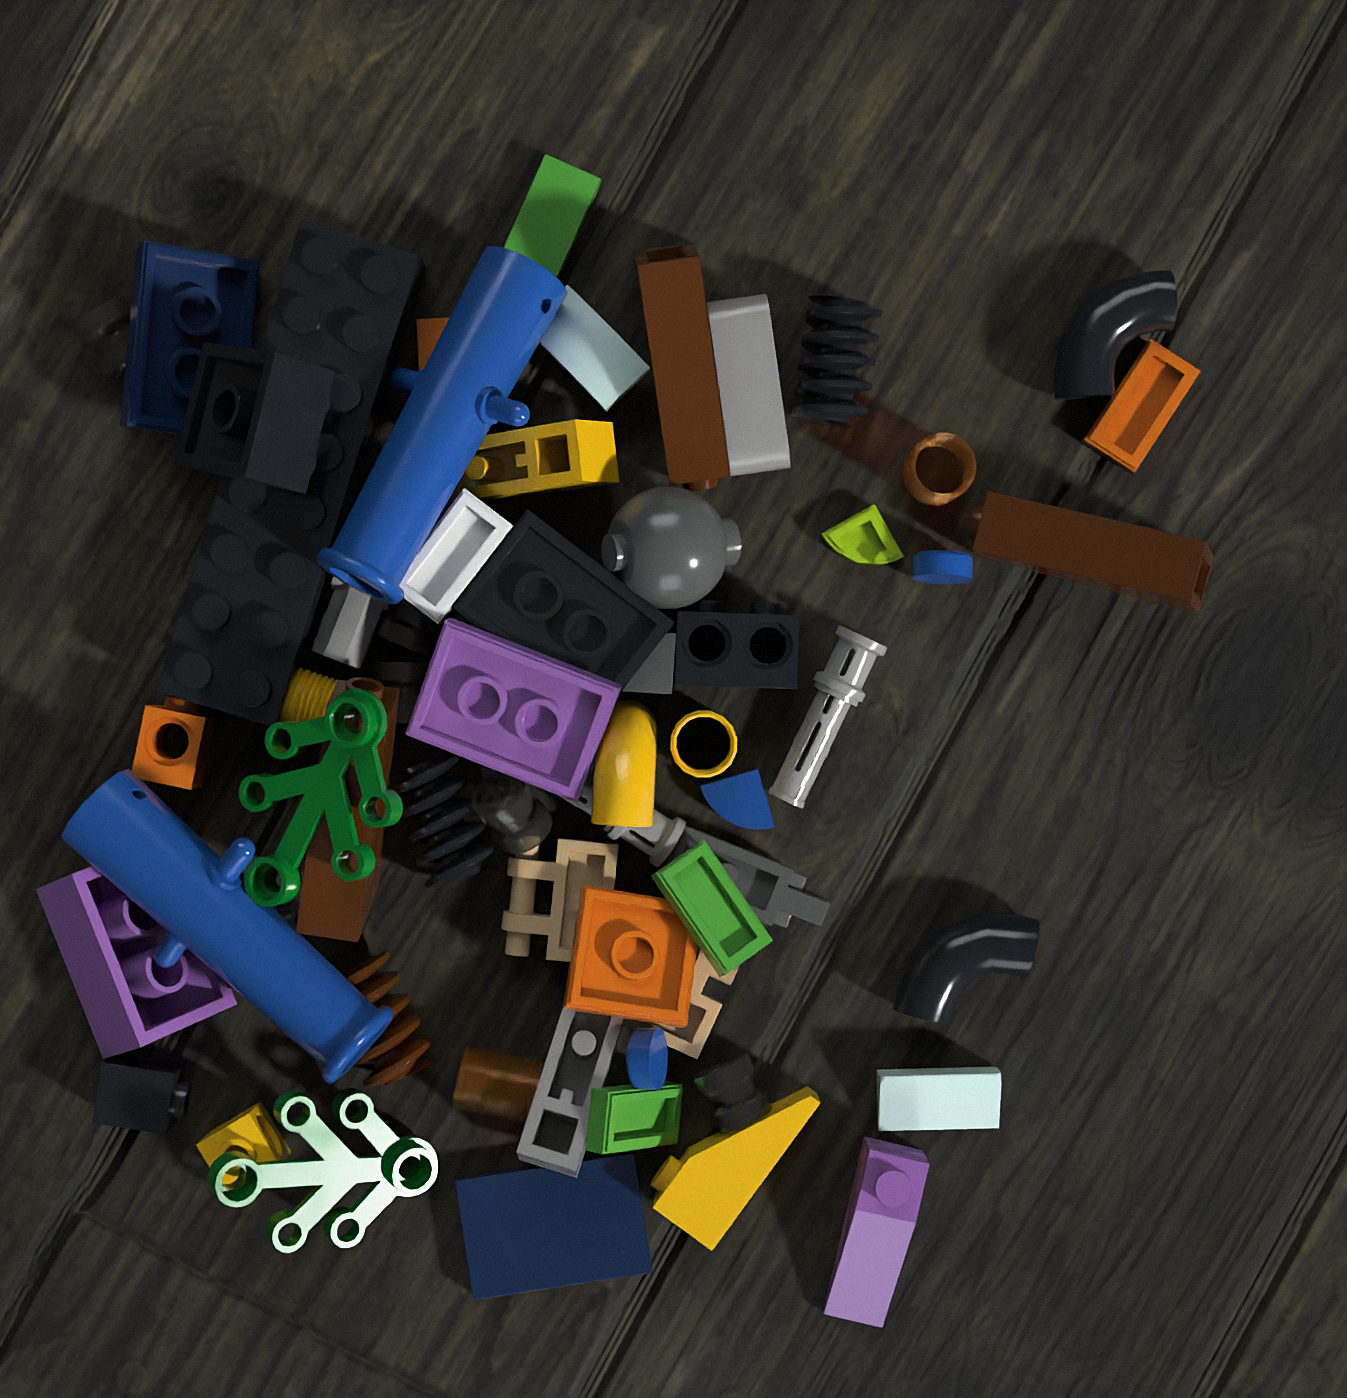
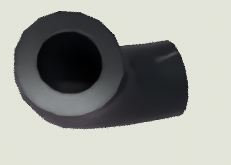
M1148 271L1111 281L1079 306L1059 340L1054 374L1055 400L1089 399L1115 395V365L1124 346L1137 336L1152 332L1172 331L1177 318V289L1172 271Z
M978 914L943 927L913 955L896 992L893 1010L927 1021L951 1024L955 1006L962 991L974 979L990 973L1009 974L1026 978L1032 967L1040 931L1039 919L1023 915Z

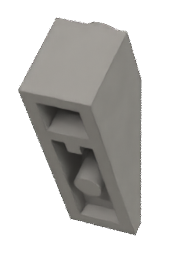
M562 1009L516 1151L519 1160L577 1178L586 1151L591 1088H600L606 1085L624 1018Z

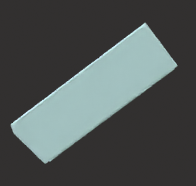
M997 1067L876 1070L878 1131L999 1128L1001 1072Z

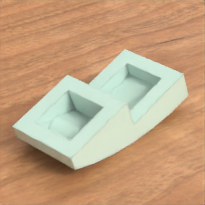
M566 285L565 289L568 294L539 344L607 412L650 371V367L572 288Z

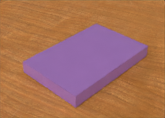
M449 617L444 621L405 734L577 802L582 795L622 685Z

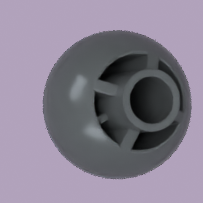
M674 486L655 487L638 493L629 499L616 513L611 522L608 535H605L602 541V560L608 571L612 572L631 591L644 598L655 608L675 609L691 605L702 599L719 582L725 567L734 566L738 562L741 554V536L738 526L733 519L720 518L716 509L697 493Z

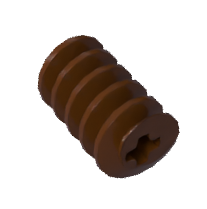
M389 949L375 953L338 970L377 1009L382 1006H389L393 1010V1018L390 1024L355 1063V1065L371 1063L375 1065L376 1069L363 1081L365 1087L391 1084L426 1068L438 1060L434 1058L419 1060V1057L430 1047L431 1042L428 1037L409 1038V1035L420 1025L421 1020L419 1016L414 1014L399 1016L398 1014L410 1002L409 993L389 994V990L401 978L399 971H379V968L391 956Z

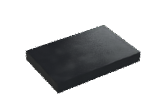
M528 509L452 606V608L481 630L621 684L622 687L619 695L675 623L644 598L631 591L622 581Z

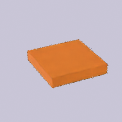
M588 885L581 887L563 1009L681 1028L687 1026L698 945L667 899Z

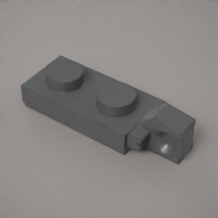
M685 825L683 833L671 851L666 864L704 839L760 922L772 926L774 923L787 928L793 915L820 927L822 926L830 904L827 900L802 891L807 879L806 876L794 872V868Z

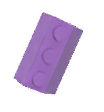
M93 866L36 889L103 1059L145 1046L237 1004L232 989H228L225 981L188 949H185L173 966L166 968L159 966L155 962L154 952L165 937V929Z

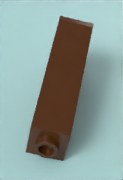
M693 242L634 251L670 485L682 484V488L690 491L710 489L718 485V478L731 475L700 257Z
M990 491L987 492L984 506L977 504L974 507L968 527V540L974 541L972 551L981 558L1195 614L1200 612L1214 559L1208 544L1203 540Z
M366 677L351 678L348 681L338 680L329 698L327 707L341 692L360 688L374 693L385 708L387 728L383 739L377 745L385 785L386 788H389L400 689L384 687L380 681ZM358 710L355 721L357 727L362 730L363 721ZM331 741L322 742L319 764ZM352 760L344 775L358 840L368 844L373 850L375 867L368 877L359 880L343 881L335 875L331 866V857L334 850L326 815H324L307 848L296 933L358 942L379 887L385 827L370 828L363 823L359 816L358 805L362 798V793ZM378 798L375 808L377 814L383 819L386 808L384 802ZM351 851L348 861L350 867L356 871L358 859Z

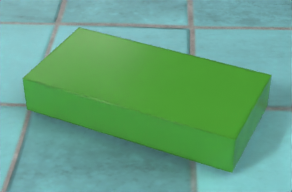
M545 154L504 248L528 257L545 267L559 279L601 185V178Z
M704 839L651 875L719 977L728 974L773 941Z
M665 1080L659 1090L634 1088L632 1084L591 1088L585 1150L598 1154H609L677 1144L683 1084Z

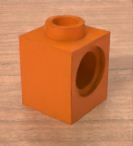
M165 696L164 706L145 705L132 772L141 780L189 790L201 788L216 717L200 714L201 705L173 696ZM173 723L180 725L186 731L189 739L186 752L179 758L170 756L162 745L163 733Z

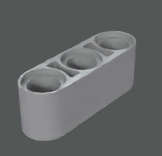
M767 294L706 302L730 475L736 476L790 468L789 444Z

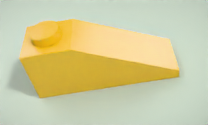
M574 419L486 435L446 505H451L464 488L481 501L619 483L613 422Z
M806 1086L688 1147L679 1160L670 1155L650 1184L657 1190L653 1195V1208L713 1251L820 1104L817 1092Z

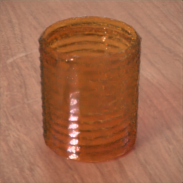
M948 433L929 435L920 441L906 457L902 471L904 485L911 496L921 503L934 506L947 504L967 491L974 481L977 468L975 455L968 443L957 435ZM939 446L947 448L955 454L961 464L962 476L960 484L954 492L946 494L934 493L921 484L917 478L915 464L917 455L922 449Z
M470 1044L467 1045L457 1078L453 1099L454 1109L459 1107L461 1111L465 1109L469 1112L471 1110L473 1113L478 1112L479 1115L481 1113L485 1116L489 1114L490 1117L495 1115L496 1118L501 1117L503 1120L507 1118L508 1121L513 1119L514 1122L519 1121L520 1124L526 1123L541 1077L542 1060L537 1061L533 1057L528 1059L527 1056L522 1058L521 1055L517 1057L515 1054L511 1056L509 1052L505 1054L503 1051L499 1053L498 1050L493 1052L492 1049L487 1051L486 1048L481 1049L480 1046L477 1047L475 1045L472 1047Z

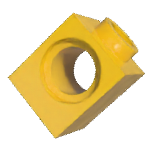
M261 1101L213 1129L196 1144L209 1168L219 1156L231 1151L242 1152L248 1155L254 1162L286 1160L291 1154L289 1147ZM239 1166L231 1167L222 1178L223 1184H230L238 1178Z

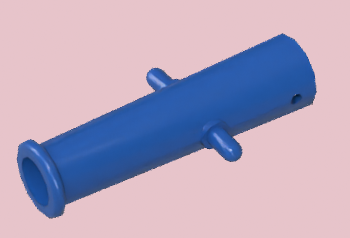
M487 246L425 367L418 372L403 367L395 368L390 372L389 383L391 387L397 391L410 394L332 548H323L317 554L316 561L329 574L374 599L390 604L399 603L404 598V591L399 586L491 425L500 421L513 426H522L528 422L530 411L527 405L509 399L508 396L568 294L562 282L545 267L509 249Z
M130 769L118 772L103 783L68 821L61 835L63 841L165 929V937L154 952L155 962L165 968L173 966L185 949L190 950L324 1067L322 1076L325 1082L334 1083L343 1076L374 1044L392 1021L393 1010L389 1006H382L377 1009L302 935L296 933V930L273 907L259 906L249 898L245 890L242 871L254 856L255 846L248 838L243 837L233 841L221 858Z

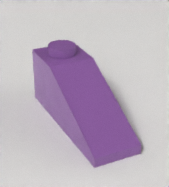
M864 1136L824 1304V1314L876 1327H883L916 1224L930 1165L923 1150Z

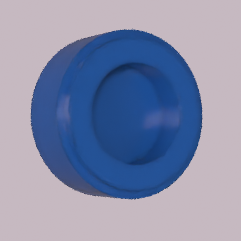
M931 550L918 552L912 557V579L932 584L970 582L973 579V558L967 553L958 551Z
M636 1028L630 1035L627 1046L626 1065L628 1078L634 1088L659 1090L664 1084L668 1065L666 1038L661 1028Z

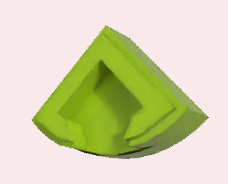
M875 504L821 534L832 550L843 558L858 564L882 565L904 557Z

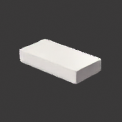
M464 488L429 533L399 586L404 591V598L437 624H441L453 609L452 606L514 526Z

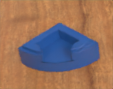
M758 769L700 785L708 804L726 821L747 829L760 830L775 827Z

